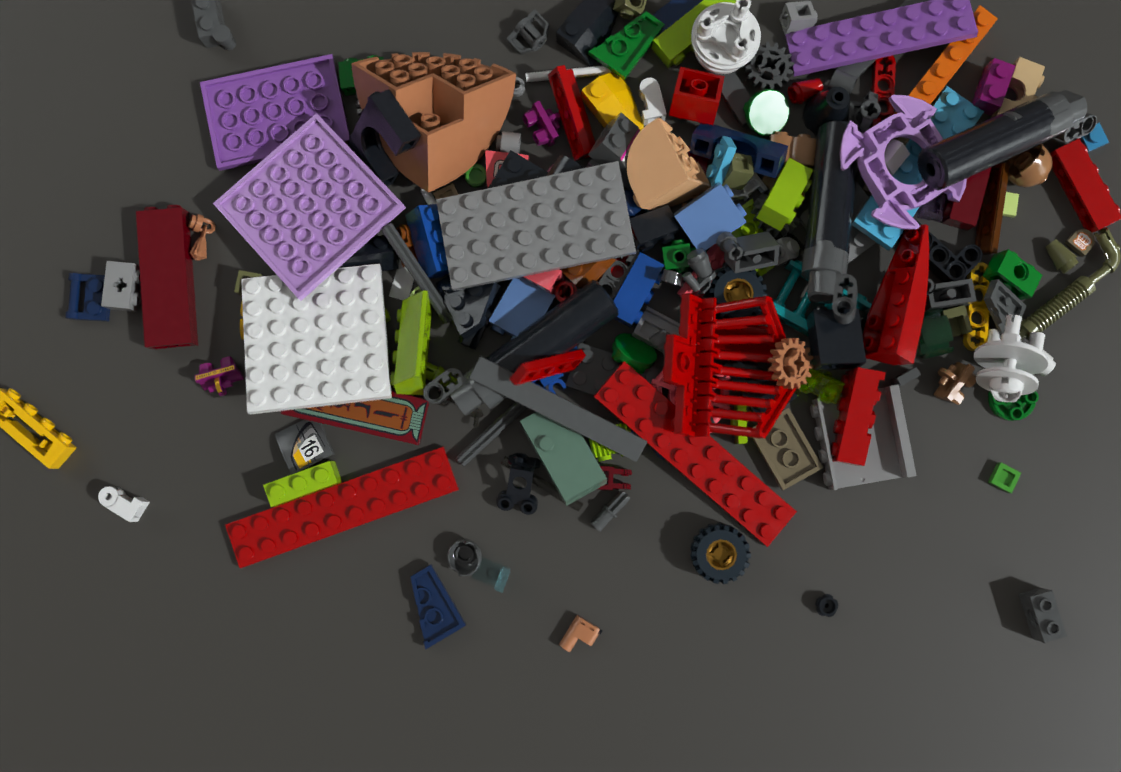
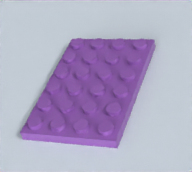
M332 54L200 82L216 166L219 171L261 162L316 113L345 143L349 141L350 132Z

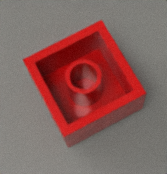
M680 67L669 116L696 121L701 124L714 125L725 76Z

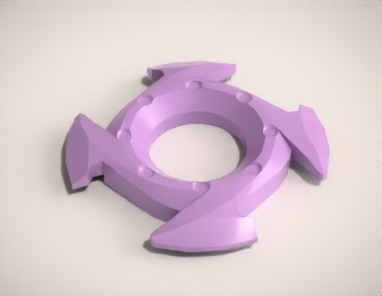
M892 95L889 98V102L897 114L891 115L864 133L858 131L857 124L852 121L848 122L842 135L840 147L841 170L847 169L857 159L861 176L879 206L872 211L871 217L895 228L918 229L920 227L919 223L907 211L924 205L942 192L947 194L948 200L960 202L966 188L967 178L945 189L935 190L929 187L924 180L915 185H908L899 182L889 173L885 164L884 154L886 146L891 139L905 137L916 142L922 149L944 140L930 119L935 114L937 108L924 100L911 96Z

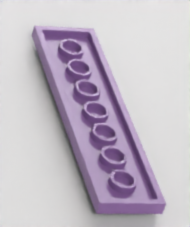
M930 0L809 27L786 34L785 38L788 52L792 55L790 61L794 62L792 70L795 77L975 38L978 35V29L970 0Z

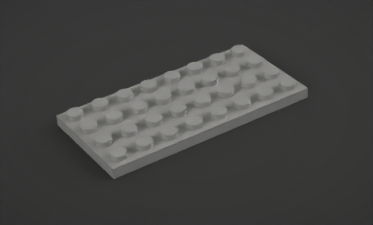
M618 161L436 199L453 291L636 254Z

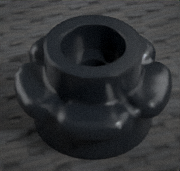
M830 594L818 597L815 602L817 606L816 611L821 616L832 617L837 612L838 602Z

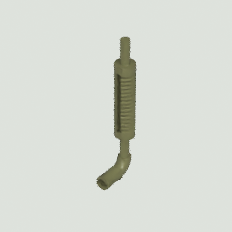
M1102 228L1094 234L1106 258L1103 266L1089 277L1080 276L1050 299V301L1041 306L1040 309H1037V311L1021 322L1019 331L1021 341L1023 339L1029 340L1032 332L1042 333L1056 320H1059L1073 307L1095 292V283L1118 268L1121 259L1119 250L1121 247L1114 240L1109 228Z

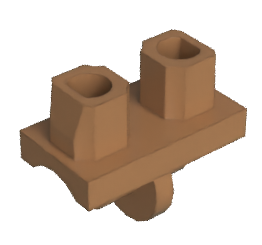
M956 362L955 365L951 364L948 369L940 368L938 374L942 378L938 382L940 386L934 395L939 399L959 405L965 398L964 394L960 391L962 386L970 388L976 383V376L973 373L975 367L971 364L965 365Z

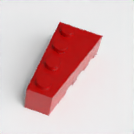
M857 367L846 371L842 375L840 387L843 388L842 397H839L837 402L839 417L838 420H835L833 426V433H836L835 442H832L830 446L833 462L865 466L871 441V434L867 432L875 423L876 415L872 410L877 401H880L881 391L878 390L879 380L885 379L886 372Z

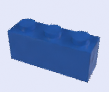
M437 204L418 205L405 215L411 231L417 260L429 279L441 278L447 275L449 270Z
M642 252L639 253L613 301L619 310V315L614 318L615 320L630 328L633 323L638 324L644 313L640 311L644 303L649 304L654 295V292L651 291L654 283L659 285L661 282L664 264Z

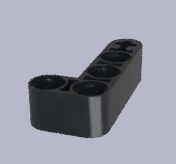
M904 231L902 232V234L900 235V237L898 238L897 241L900 242V240H901V238H902V236H903ZM929 232V270L943 283L964 279L981 261L983 254L977 245H967L953 254ZM965 252L971 255V261L965 258ZM933 253L938 254L940 258L939 262H936L933 259ZM950 268L956 271V278L950 275Z

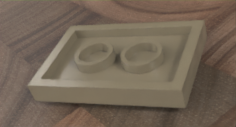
M789 408L782 411L766 438L751 437L781 490L787 489L823 468Z

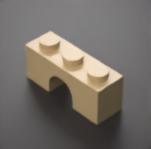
M1019 57L1012 63L1016 66L1008 87L1015 91L1017 100L1012 101L1004 98L1001 108L993 113L991 118L1037 98L1035 93L1044 81L1045 76L1042 74L1045 66Z

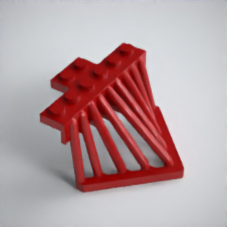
M691 293L682 294L679 336L675 334L666 335V343L664 345L663 382L677 386L675 418L673 420L674 433L687 437H710V432L766 438L797 388L784 389L783 386L720 380L714 378L713 374L777 381L772 380L771 377L774 372L727 367L713 361L714 359L770 363L768 358H773L772 354L723 351L715 348L714 344H775L776 342H781V339L786 338L772 298L761 296L716 304L717 298L715 297L702 299ZM758 306L761 307L763 315L716 319L717 313ZM765 324L768 326L771 335L715 334V329ZM712 388L776 396L774 399L722 395L713 392ZM711 403L768 409L765 413L714 408L711 406ZM714 417L759 423L755 428L712 423L710 419Z

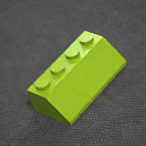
M425 290L402 300V308L397 311V322L400 323V328L395 331V343H398V348L393 351V364H396L395 372H391V386L395 387L396 394L423 395L426 385L432 310L428 291Z

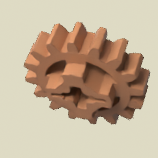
M798 338L781 339V342H776V349L770 350L773 358H768V361L772 363L768 370L774 372L771 377L772 380H777V386H783L784 389L800 388L801 384L807 383L805 377H811L808 371L814 367L810 364L813 356L808 355L810 347H804L805 342L799 341Z

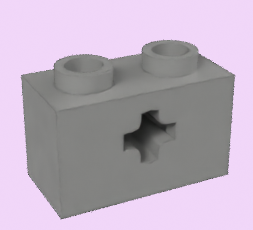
M107 261L101 302L102 307L110 310L137 312L138 306L141 304L139 265Z

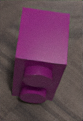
M993 58L983 69L972 104L984 111V114L990 116L1001 108L1016 65Z

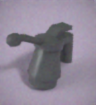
M702 248L690 252L686 257L688 265L696 273L698 280L690 272L684 273L682 278L694 292L698 291V294H705L711 287V280L715 278L717 273L723 272L724 268L729 267V265L724 262L722 268L713 270L708 254Z

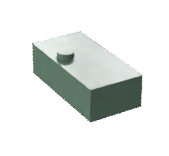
M538 412L520 420L522 429L566 506L607 484L604 472L580 433Z

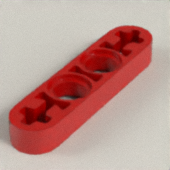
M893 55L878 58L873 62L871 92L878 94V103L884 102L888 110L885 113L881 112L873 120L870 128L880 123L881 119L894 115V108L889 102V98L895 92L896 61ZM882 60H885V64H889L885 68L884 74H881L883 72V64H879ZM878 81H886L889 85L888 90H880L877 85Z

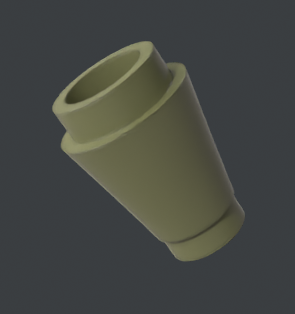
M1057 239L1045 247L1057 271L1060 270L1063 274L1079 263L1076 259L1078 256Z

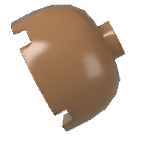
M1041 143L1009 158L1006 164L1010 165L1008 180L1014 185L1024 188L1042 184L1048 178L1052 168V156L1045 146Z

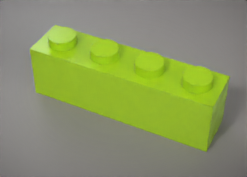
M703 0L653 40L651 49L667 68H670L673 64L675 66L679 65L686 58L685 55L688 52H694L691 42V31L698 15L705 8L721 2L735 3L736 0Z

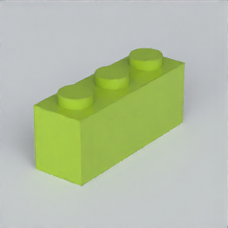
M789 157L756 218L779 231L782 230L785 224L790 225L796 215V212L793 211L794 208L798 209L804 200V196L801 195L802 192L806 193L812 184V180L809 178L813 170Z
M328 461L264 484L263 486L270 506L275 507L343 482L336 462Z

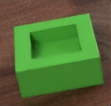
M997 462L988 483L1006 493H1012L1021 472L1002 462Z

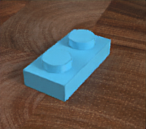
M722 136L720 144H717L715 147L713 162L708 166L706 172L711 186L718 182L723 184L737 148L730 137Z

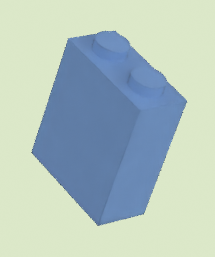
M720 182L716 183L673 213L696 249L702 248L704 251L716 244L717 238L721 233H732L746 223L744 216L747 213L740 203L734 204L731 199L734 194L727 184L722 186Z
M522 277L512 279L489 319V323L493 325L491 329L501 335L505 332L512 336L511 339L516 338L521 331L549 312L556 296Z

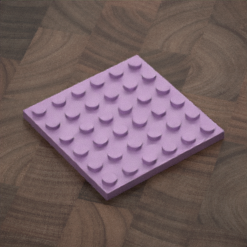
M317 113L213 203L300 301L406 208Z

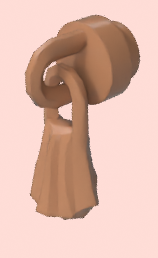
M192 214L188 227L192 228L194 232H201V236L196 240L189 253L195 261H200L207 258L205 236L206 234H212L216 226L212 220L204 218L203 215ZM203 222H205V223H207V224H210V225H211V229H207V225H206V224H205L204 227L202 228Z

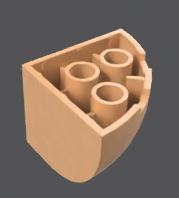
M659 117L646 125L638 133L630 147L627 158V176L635 194L633 199L638 207L647 210H655L666 205L673 207L692 199L694 195H700L712 187L699 162H696L687 154L690 149L680 136L676 137L674 133L671 134L672 127Z

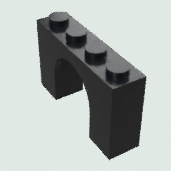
M389 89L381 93L376 91L368 97V102L361 111V116L355 124V129L349 136L347 143L348 147L387 187L395 182L400 172L385 152L380 135L395 156L413 149L421 137L420 132Z

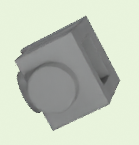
M811 1L785 3L779 18L785 36L791 32L813 27L816 24L817 12L814 10Z

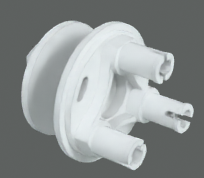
M736 0L735 3H716L705 8L696 18L691 31V42L697 60L708 71L717 74L732 73L749 63L757 53L761 41V31L756 18L749 11L751 0Z
M1012 315L1006 316L1005 330L1001 336L998 329H989L987 343L977 347L973 355L974 360L985 368L977 373V384L991 391L994 399L1000 402H1016L1021 395L1035 392L1038 389L1039 381L1033 374L1040 373L1048 367V357L1043 353L1045 334L1032 332L1029 344L1021 342L1019 331L1022 317L1019 315H1015L1014 321Z

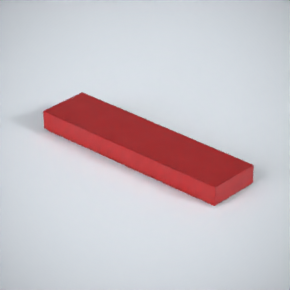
M582 349L523 363L510 377V381L513 385H520L572 371L581 363L586 354Z

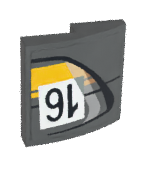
M304 419L275 434L291 475L303 471L335 454L326 437L327 433L322 423Z

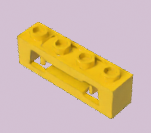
M0 388V427L48 469H59L77 448L71 443L73 440L67 434L59 433L54 428L55 424L52 421L39 416L37 408L29 403L25 404L20 399L21 395L12 388ZM17 415L40 436H46L49 440L44 439L41 442L18 421H12L8 417L14 418Z

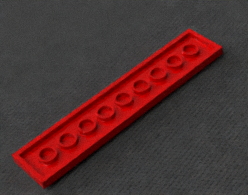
M625 361L618 366L593 396L639 437L647 440V444L766 547L772 543L796 514V510L711 436L687 437L675 434L673 426L675 405Z
M444 447L228 523L225 526L239 568H243L455 492L459 488Z

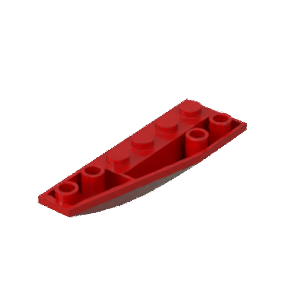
M926 224L920 225L918 229H905L868 312L863 332L866 359L891 365L914 364L924 318L928 287L929 229Z

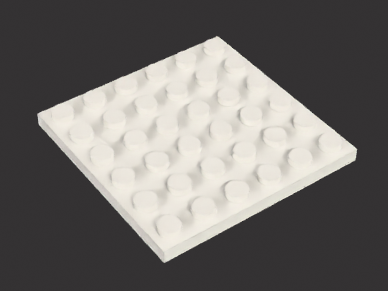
M380 264L338 268L302 301L294 295L277 275L241 279L247 412L249 414L392 398Z

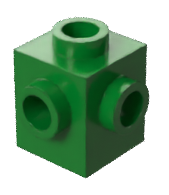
M685 239L671 241L672 245L662 247L666 270L675 269L677 273L689 271L686 257L690 252L696 250L695 247H691L690 242L685 243ZM682 252L684 254V258L678 259L676 257V253Z

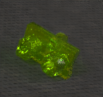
M813 368L809 369L808 372H810L811 377H805L807 383L801 384L799 391L805 394L812 393L818 396L820 401L826 404L831 402L836 405L839 402L845 383L833 378V373L829 371L824 374L818 370H813Z

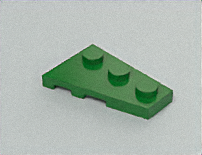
M646 11L624 26V29L614 36L608 37L604 43L591 49L588 55L625 80L651 46L653 40L662 31L665 24Z

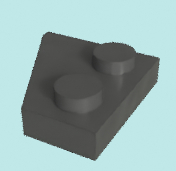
M999 279L990 282L983 299L1001 336L1005 330L1006 316L1012 315L1013 321L1015 315L1022 317L1026 305Z

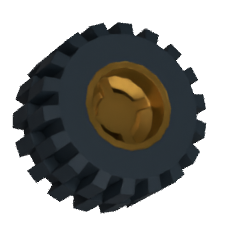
M727 267L713 279L707 298L715 297L717 298L716 304L767 296L765 293L767 287L766 284L763 285L762 283L764 280L762 276L758 277L756 275L757 271L734 273L731 268ZM758 306L717 313L716 318L758 316L762 310Z
M722 523L707 525L708 527L699 530L698 535L694 536V541L690 546V557L697 572L704 579L710 580L715 584H718V582L728 584V581L732 580L734 582L738 580L737 577L739 575L743 576L745 573L744 569L749 567L750 563L748 560L751 558L750 546L744 535L732 526Z

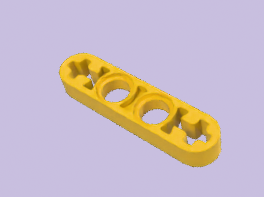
M981 262L967 275V279H972L973 284L977 282L984 284V286H974V290H980L984 298L990 281L983 276L979 278V275L975 274V271L979 270V268L981 273L985 272L988 265ZM984 299L981 302L976 301L966 306L972 329L981 328L980 331L976 332V330H973L963 335V344L970 351H975L977 347L988 341L989 310ZM973 312L981 314L982 321L980 324H975L971 320ZM975 333L976 339L980 340V343L976 345L974 342H971V338L975 337Z

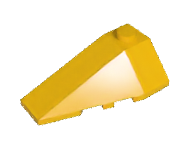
M610 72L601 75L581 90L582 101L604 128L621 112L637 125L640 131L644 128L629 86L615 73Z

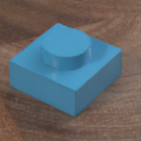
M1100 122L1096 124L1091 133L1080 138L1081 142L1087 147L1088 152L1109 143Z

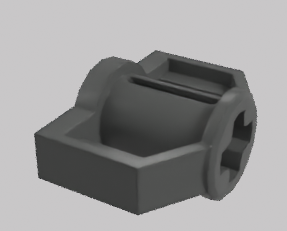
M534 9L516 25L514 31L506 39L521 54L537 51L547 40L550 24ZM534 19L544 28L543 35L531 24ZM527 30L536 38V40H534V39L529 35V33L527 32ZM521 35L531 48L525 49L516 38Z
M869 91L863 98L861 107L853 114V122L860 127L862 133L869 130L873 120L881 113L877 93Z

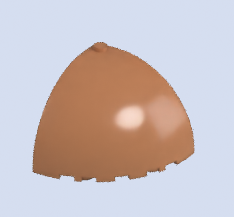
M412 52L411 57L396 53L391 54V59L379 60L376 56L351 63L354 85L361 109L365 108L368 97L376 91L381 93L389 89L420 132L421 137L416 146L395 156L381 135L380 140L385 152L396 168L405 177L428 193L463 175L484 155L495 140L506 119L515 88L516 73L496 64H492L491 67L481 64V59H461V55L444 53L443 57H430V52Z

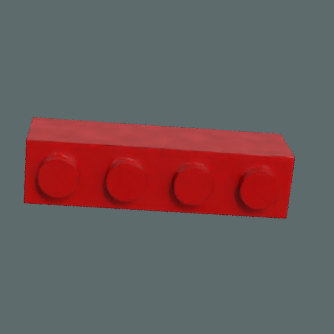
M1080 138L1050 153L1052 156V169L1084 229L1094 233L1121 219L1119 206L1114 203L1109 194L1108 186L1103 183L1098 167L1090 159L1087 147L1081 142Z

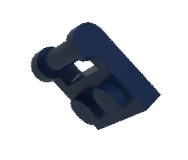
M69 273L68 311L65 312V319L109 322L110 309L101 306L105 275ZM80 282H86L83 312H78Z

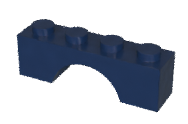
M700 123L692 133L691 154L708 159L714 158L715 147L717 144H720L722 136L733 140L737 148L735 153L752 157L755 173L776 178L784 167L788 150L787 145L717 125Z

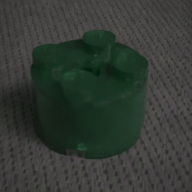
M942 308L924 312L916 357L921 356L922 359H928L953 352L954 346L949 347V341H953V334L947 316H941L940 314L943 311Z

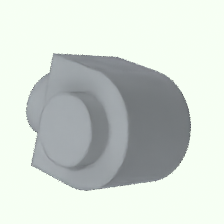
M503 131L502 136H497L496 149L506 153L512 150L519 154L521 133Z
M790 237L776 240L780 245L779 251L781 255L779 254L778 265L775 266L784 265L799 256L800 247L796 240Z

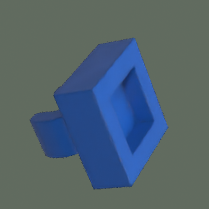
M563 373L539 379L543 387L549 386V391L555 393L553 385L556 383L560 384L563 389L566 388L565 382L560 379L564 376Z

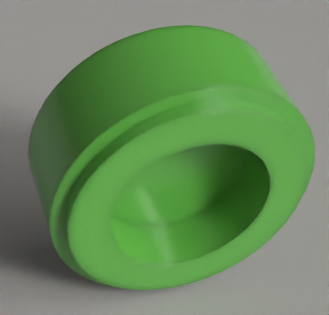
M474 164L465 172L467 184L473 188L482 187L487 182L486 169L480 164Z

